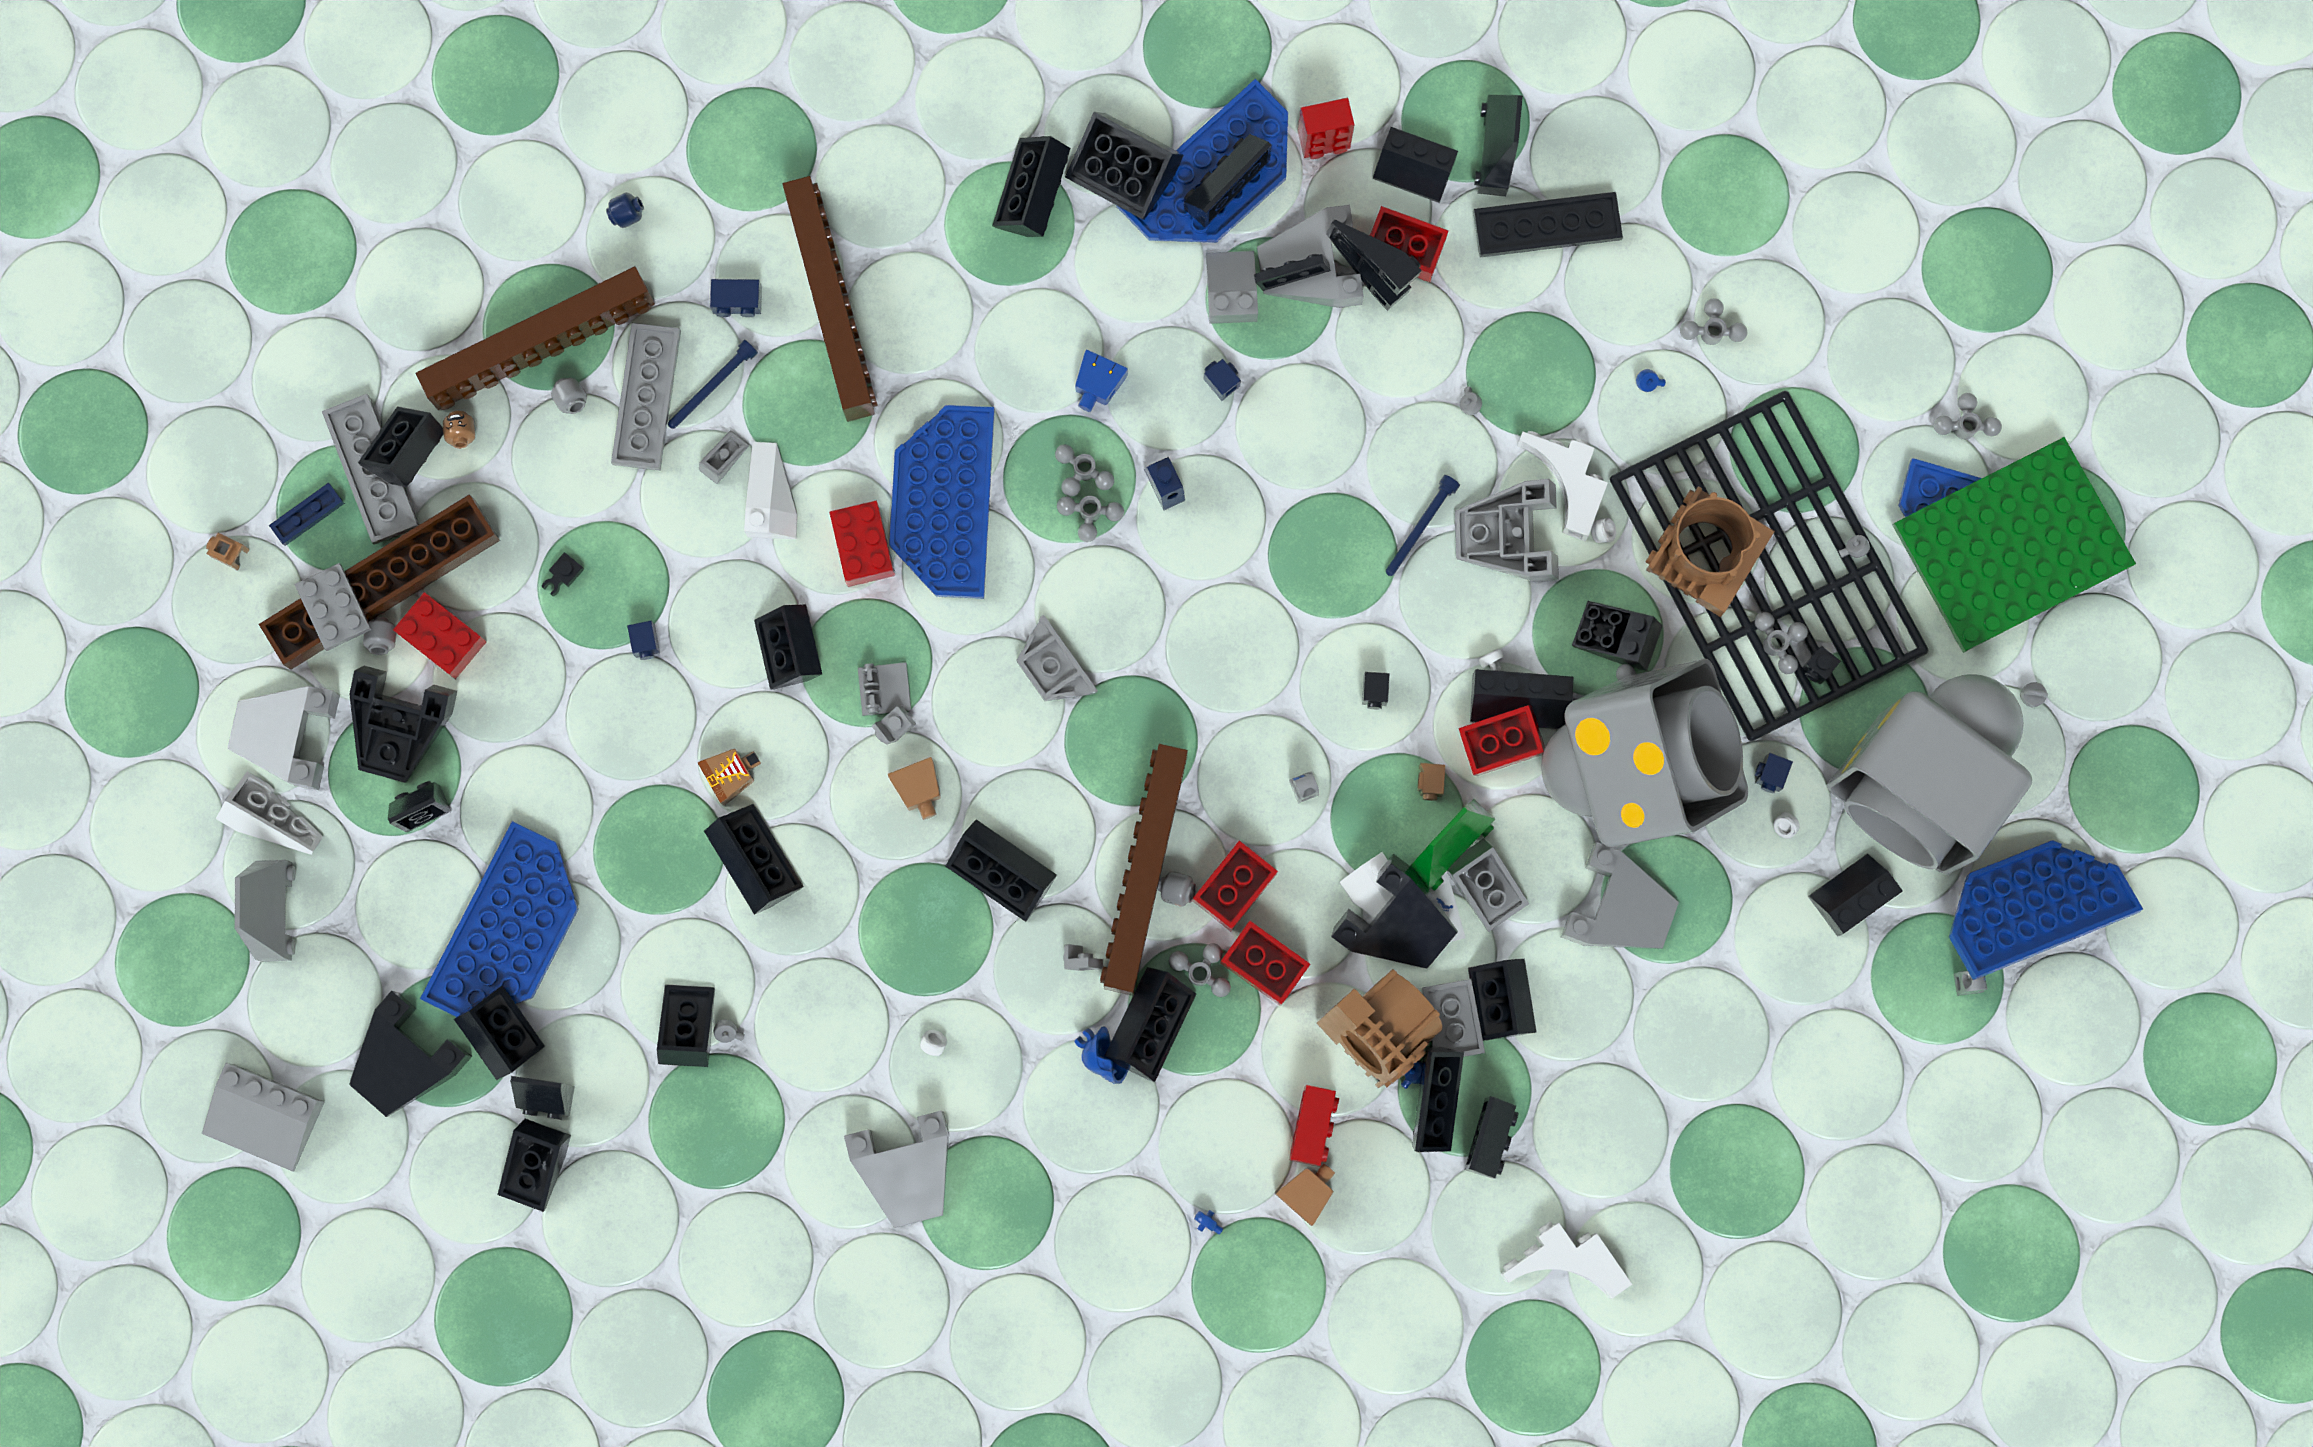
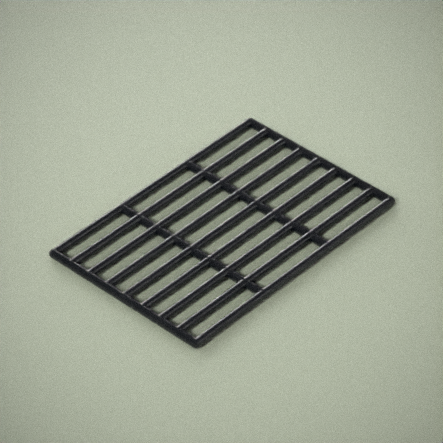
M1782 391L1610 477V482L1650 555L1652 550L1656 552L1658 550L1625 490L1622 481L1632 476L1635 477L1663 531H1665L1671 523L1643 471L1656 465L1678 508L1682 504L1686 506V503L1683 502L1684 497L1664 460L1677 454L1695 490L1699 486L1702 488V491L1709 494L1686 452V449L1698 444L1727 499L1732 500L1743 508L1707 439L1720 434L1760 510L1749 516L1757 521L1765 518L1769 527L1775 531L1773 534L1806 595L1796 600L1792 599L1765 548L1759 558L1780 595L1784 606L1774 611L1771 610L1751 571L1744 580L1760 611L1768 612L1774 617V631L1782 630L1777 620L1790 614L1794 623L1800 622L1807 627L1808 634L1804 642L1811 655H1813L1819 647L1798 610L1811 603L1852 678V681L1839 686L1835 676L1831 673L1825 680L1831 691L1818 697L1805 672L1801 670L1802 666L1789 644L1785 651L1788 655L1794 656L1798 661V668L1794 674L1809 700L1808 703L1798 708L1795 706L1769 655L1763 648V644L1756 633L1758 629L1755 626V620L1750 622L1736 595L1730 605L1742 627L1729 633L1722 618L1706 609L1720 638L1707 643L1679 589L1672 587L1670 583L1663 580L1703 657L1708 659L1714 666L1719 686L1749 741H1754L1926 655L1929 651L1788 391ZM1782 402L1784 403L1824 478L1814 483L1810 482L1771 407ZM1761 412L1802 486V489L1792 494L1789 493L1749 419ZM1741 423L1781 497L1780 500L1770 505L1728 430ZM1828 486L1855 535H1862L1869 541L1870 549L1866 556L1870 563L1860 568H1857L1850 554L1842 558L1839 550L1846 548L1816 493ZM1806 497L1810 500L1849 572L1838 579L1835 578L1795 504ZM1783 508H1787L1827 582L1826 585L1816 590L1774 515L1775 512ZM1698 523L1688 526L1696 541L1685 547L1680 542L1681 549L1687 559L1691 562L1688 556L1701 550L1712 572H1719V562L1710 545L1722 539L1731 554L1732 544L1727 534L1715 526L1717 531L1704 536ZM1874 571L1917 647L1906 654L1903 653L1863 579L1864 576ZM1852 582L1855 583L1895 657L1894 660L1884 665L1880 661L1841 589ZM1830 593H1833L1874 669L1862 676L1820 598ZM1746 635L1788 712L1776 719L1734 643L1735 640ZM1776 638V640H1777V642H1778V644H1779V646H1780V648H1781V647H1782V643H1781V641H1780L1778 638ZM1723 646L1729 652L1766 724L1756 729H1753L1713 654V651Z

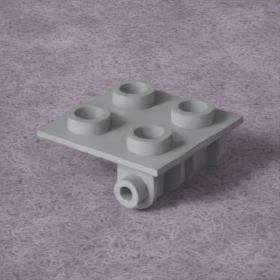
M906 662L877 666L865 664L864 667L858 668L862 716L890 713L899 705H902L906 711H911Z

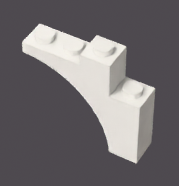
M1522 432L1517 446L1539 458L1553 473L1561 488L1565 503V525L1562 533L1586 541L1608 482L1603 481L1601 476L1596 474H1589L1588 476L1585 474L1594 447L1590 446V443L1585 440L1576 439L1575 441L1572 439L1567 448L1558 440L1551 439L1548 441L1542 439L1541 435L1536 432Z
M1551 1221L1538 1229L1540 1234L1536 1238L1541 1246L1538 1247L1535 1244L1523 1252L1525 1254L1524 1258L1518 1262L1516 1259L1511 1260L1503 1266L1505 1271L1501 1273L1504 1280L1509 1283L1517 1277L1538 1270H1564L1591 1281L1610 1299L1632 1285L1598 1234L1590 1235L1589 1232L1576 1240L1578 1245L1575 1246L1560 1223L1552 1224Z

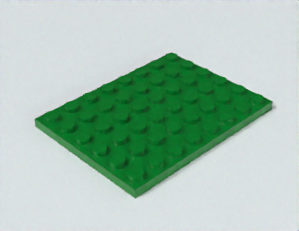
M2065 437L1892 524L1963 653L2136 565Z

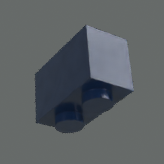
M711 279L710 308L713 314L719 317H730L731 314H740L742 317H754L755 314H761L762 285L759 280Z

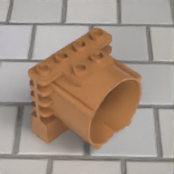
M1698 486L1695 492L1690 489L1683 500L1686 506L1683 504L1680 506L1670 521L1674 525L1671 526L1669 524L1658 540V543L1662 544L1658 551L1652 550L1645 561L1649 564L1646 571L1659 576V579L1667 581L1672 587H1677L1685 595H1690L1696 599V603L1721 617L1775 531L1750 517L1740 505L1732 500L1717 497L1715 492L1709 495ZM1696 523H1709L1719 527L1727 534L1732 544V552L1720 561L1719 572L1702 570L1687 559L1679 542V534L1685 528Z
M1394 969L1363 996L1354 988L1317 1022L1318 1026L1336 1045L1340 1043L1345 1049L1344 1052L1355 1060V1064L1357 1066L1360 1065L1366 1071L1365 1075L1367 1077L1372 1075L1379 1080L1375 1084L1377 1088H1380L1382 1085H1385L1387 1088L1397 1079L1404 1076L1414 1067V1063L1426 1054L1424 1048L1442 1031L1439 1012L1433 1008L1426 997L1413 984L1397 974Z

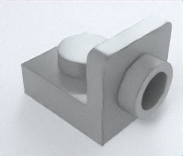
M899 705L881 721L875 722L872 728L875 730L876 737L887 745L898 741L916 723L903 706Z
M1064 945V969L1076 971L1103 969V959L1093 958V954L1083 953V946Z

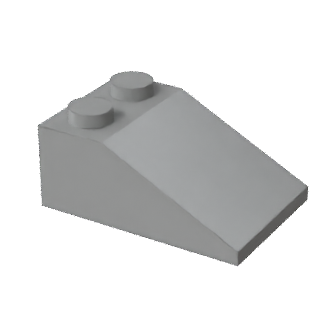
M1254 251L1206 253L1209 324L1257 322L1258 302L1257 285L1254 274H1256Z
M1484 838L1467 849L1447 870L1450 878L1488 932L1529 905L1493 846Z

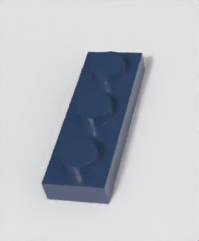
M328 482L271 523L269 527L280 542L286 546L345 503Z

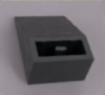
M1587 601L1572 646L1619 664H1629L1633 668L1647 671L1663 625L1654 616Z

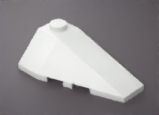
M752 443L744 532L748 538L796 539L797 512L777 443Z
M247 771L225 800L216 819L238 832L312 854L323 836L305 818L297 816L289 809L291 805L286 800L281 801L273 793L275 789L268 783Z
M1383 852L1339 882L1352 902L1373 918L1377 916L1393 896L1392 893L1376 882L1378 872L1388 861Z

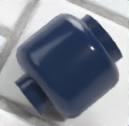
M623 193L609 201L606 213L614 226L618 225L621 228H626L641 220L644 206L638 196L634 197L630 193Z

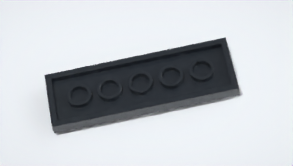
M1616 192L1473 210L1480 258L1620 241L1623 239Z

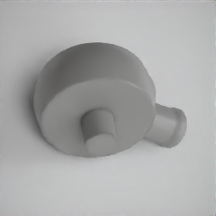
M1465 387V395L1460 400V409L1467 415H1474L1481 409L1482 399L1478 394L1472 392L1471 387Z
M1862 535L1853 536L1848 540L1846 548L1839 550L1842 558L1849 554L1854 558L1863 557L1870 549L1869 541Z
M730 1020L717 1022L713 1030L715 1038L723 1043L731 1042L734 1039L742 1041L745 1036L744 1033L737 1031L736 1025Z

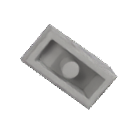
M730 430L699 462V471L718 484L749 447V444Z

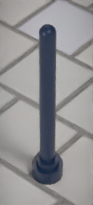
M744 339L738 345L737 354L669 420V428L675 429L744 360L747 361L749 358L752 360L758 354L757 350Z
M1448 475L1442 477L1439 482V492L1387 567L1386 574L1388 576H1393L1446 497L1456 493L1460 484Z

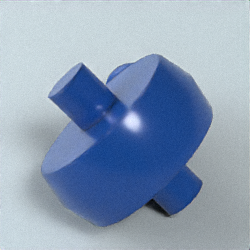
M1650 369L1642 370L1636 377L1638 388L1644 392H1651L1657 386L1664 387L1666 383L1665 379H1659L1656 372Z
M1421 1061L1414 1063V1067L1405 1074V1080L1401 1083L1405 1089L1411 1083L1420 1084L1423 1067Z
M1211 1210L1206 1215L1201 1211L1195 1215L1194 1220L1200 1223L1197 1228L1199 1231L1203 1232L1205 1227L1217 1234H1221L1223 1231V1227L1211 1219L1214 1215Z

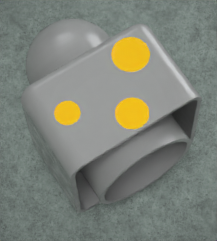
M1708 659L1627 676L1571 702L1565 710L1566 724L1553 734L1542 756V778L1550 796L1567 811L1581 816L1592 817L1600 841L1608 847H1618L1695 832L1744 804L1748 798V786L1743 771V748L1739 728L1729 704L1722 696L1714 666Z
M1977 674L1961 675L1949 679L1939 685L1929 697L1921 692H1909L1877 716L1827 784V788L1833 795L1844 802V808L1850 818L1883 847L1912 864L1926 869H1935L1943 874H1949L1979 859L2032 785L2030 772L2012 758L2023 734L2024 722L2021 707L2014 694L2006 686L1993 678Z

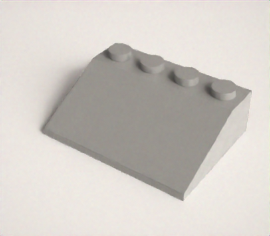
M225 1063L213 1092L202 1134L294 1172L325 1102L235 1064Z

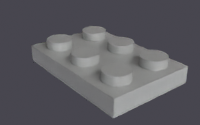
M340 563L294 584L326 651L372 630Z
M1472 980L1423 987V995L1433 1008L1439 1012V1018L1442 1023V1031L1431 1040L1432 1047H1444L1464 1052V1057L1485 1053Z

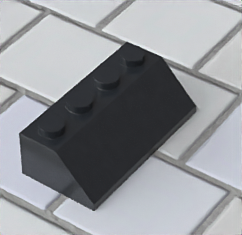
M1251 134L1245 139L1240 138L1233 146L1234 151L1229 156L1225 154L1218 161V167L1212 173L1209 171L1200 181L1202 184L1196 190L1193 188L1184 197V210L1206 228L1270 161L1272 145L1268 141Z
M1052 136L1019 138L992 226L1025 237H1043L1071 148Z
M1475 669L1472 676L1470 722L1476 723L1530 705L1533 708L1540 728L1560 729L1566 724L1565 710L1573 699L1574 677Z
M754 804L719 817L704 830V833L754 915L773 907L804 887Z
M977 819L963 833L945 866L1025 922L1030 918L1057 876L1050 869Z
M1147 967L1105 1056L1120 1067L1155 1082L1196 997V993L1169 972Z
M1425 1047L1426 1054L1423 1056L1412 1147L1416 1152H1448L1452 1148L1464 1052L1444 1047Z

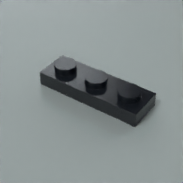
M1312 254L1300 261H1288L1280 267L1265 268L1261 272L1254 274L1255 283L1262 291L1331 270L1330 264L1323 254Z

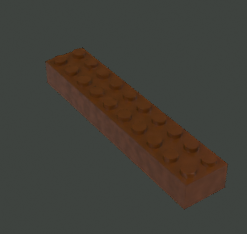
M810 176L784 182L782 185L847 422L875 415L873 407L878 405L872 386H867L872 382L866 363H861L866 360L860 340L855 341V339H859V334L854 318L849 319V317L853 316L848 295L843 296V294H847V289L842 273H837L841 271L836 250H832L835 249L827 215L822 205L823 200L818 183H812Z
M636 266L415 374L428 400L437 410H446L453 407L458 400L474 397L477 391L483 388H492L506 377L512 378L520 374V370L528 366L535 367L549 356L555 357L562 354L564 349L571 345H581L586 341V338L605 333L610 326L624 324L630 319L629 317L637 313L644 314L648 312L655 303Z
M469 494L345 570V573L369 622L496 544L500 539L477 502ZM301 598L258 624L282 664L290 670L324 650Z
M1159 744L1158 750H1152L1150 767L1153 768L1152 774L1147 773L1144 791H1148L1147 798H1141L1139 815H1142L1141 822L1136 821L1133 838L1137 839L1136 846H1130L1128 862L1131 863L1130 870L1125 869L1122 886L1126 887L1125 894L1120 893L1118 898L1117 910L1120 911V916L1113 920L1111 934L1115 935L1113 943H1108L1106 959L1110 960L1108 967L1103 966L1100 983H1104V990L1130 996L1134 995L1188 757V750Z

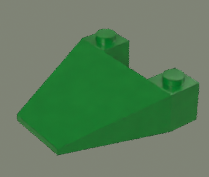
M1475 799L1468 803L1410 865L1428 890L1431 888L1435 891L1444 882L1441 878L1444 873L1480 835L1485 838L1495 828L1492 825L1495 818Z

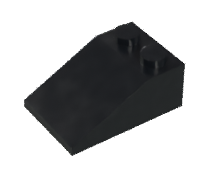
M427 781L418 785V790L410 794L404 792L394 797L395 801L389 803V823L407 833L451 812L439 784Z
M665 985L657 1042L658 1064L708 1067L715 987Z
M511 1076L510 1082L515 1107L523 1109L522 1114L537 1116L538 1112L548 1113L547 1118L562 1120L563 1115L570 1116L575 1086Z
M525 1118L513 1130L497 1195L544 1212L565 1160L571 1135Z

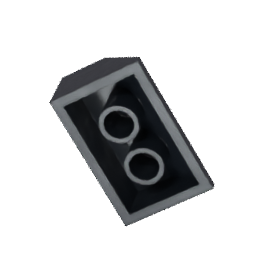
M1390 127L1373 179L1440 203L1458 151Z
M397 406L358 463L386 482L407 488L421 466L426 462L432 450L440 442L441 437L444 435L443 427L429 412Z
M806 604L783 605L754 620L770 690L807 682L822 675Z
M1866 854L1810 894L1808 898L1838 937L1903 892V890L1887 869L1869 854Z
M1525 958L1503 960L1468 968L1469 978L1472 980L1483 1041L1537 1032Z
M503 985L454 1018V1021L496 1080L515 1071L545 1047Z
M1492 1096L1484 1099L1464 1170L1495 1179L1497 1174L1501 1175L1505 1163L1504 1160H1501L1504 1150L1508 1151L1512 1139L1511 1136H1508L1510 1126L1515 1127L1519 1114L1515 1112L1516 1105Z

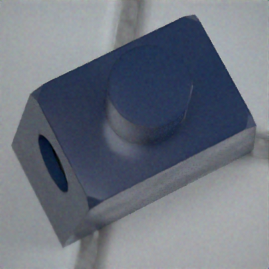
M1169 457L1153 463L1144 469L1163 511L1185 501L1182 483Z

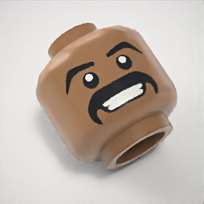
M464 411L449 413L443 420L444 440L455 448L467 447L475 440L474 419Z

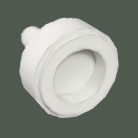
M1610 518L1596 520L1591 529L1592 538L1597 543L1612 542L1616 536L1614 522Z
M1496 649L1480 658L1479 662L1482 668L1489 665L1493 671H1501L1498 659L1504 656L1500 649Z
M1788 812L1780 814L1773 824L1775 832L1780 837L1788 839L1793 837L1800 828L1798 819Z
M928 1030L923 1034L920 1047L929 1055L939 1056L946 1047L947 1039L939 1031Z

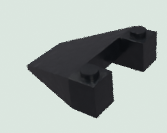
M1488 95L1486 103L1482 102L1480 117H1484L1485 135L1482 165L1480 171H1475L1474 185L1478 186L1477 194L1505 197L1507 195L1519 143L1522 95Z
M1334 220L1326 233L1355 273L1361 275L1362 282L1387 311L1409 293L1412 288L1409 284L1422 271L1420 263L1412 255L1409 257L1406 252L1338 220Z
M364 665L354 670L349 693L358 770L406 783L452 716L457 691L432 685L425 689L422 706L383 695L387 671Z
M1393 854L1378 872L1376 880L1379 885L1393 894L1391 899L1370 924L1348 909L1334 926L1331 937L1351 952L1428 969L1458 931L1416 871Z
M392 990L374 1010L349 1083L354 1090L385 1117L390 1116L456 1076L472 1057L455 1041L447 1039L433 1056L428 1054L400 1029L417 1008L401 994Z

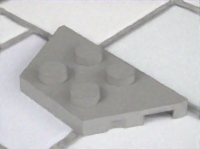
M1042 615L1033 633L1027 640V644L1016 660L1018 665L1044 701L1096 694L1098 690L1049 621Z

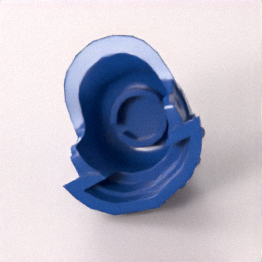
M1103 1026L1096 1035L1089 1028L1084 1030L1082 1033L1086 1036L1087 1041H1084L1080 1036L1074 1041L1078 1047L1083 1048L1082 1062L1084 1066L1113 1084L1122 1083L1127 1076L1128 1070L1120 1067L1105 1056L1111 1043L1108 1029Z

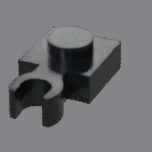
M564 552L549 569L553 577L545 580L542 588L545 590L548 585L553 584L554 590L550 594L554 597L558 594L563 583L569 587L584 568Z

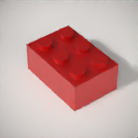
M1348 97L1301 107L1298 136L1304 158L1319 159L1327 153L1342 154L1347 149H1350L1355 124Z
M1381 206L1370 236L1406 252L1409 257L1411 255L1415 257L1420 263V269L1422 270L1417 278L1430 282L1449 230Z
M877 500L829 511L842 570L848 587L895 576Z
M425 592L393 629V631L455 680L486 643L481 636Z
M1530 705L1458 728L1474 776L1486 774L1541 756L1545 750L1533 708Z
M1239 840L1193 897L1192 901L1231 932L1275 878L1278 871Z
M1251 921L1248 922L1220 962L1279 1006H1282L1311 965Z
M1310 1085L1304 1086L1289 1157L1290 1161L1317 1167L1321 1166V1162H1326L1329 1147L1325 1146L1327 1137L1330 1138L1332 1136L1334 1122H1330L1332 1113L1337 1112L1339 1097H1335L1336 1091Z

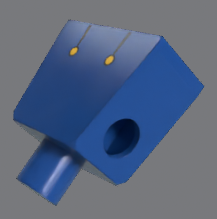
M1086 349L1075 385L1076 392L1083 395L1078 407L1091 412L1096 401L1107 405L1127 378L1128 368Z

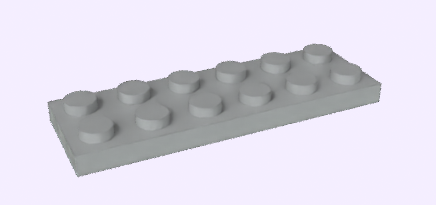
M632 323L611 459L612 465L661 471L681 334L680 328Z
M364 394L322 411L371 542L375 545L419 526L405 487L386 482L358 463L382 429L370 396Z

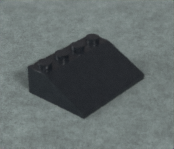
M1093 112L1065 178L1145 220L1175 176L1184 155L1106 113Z

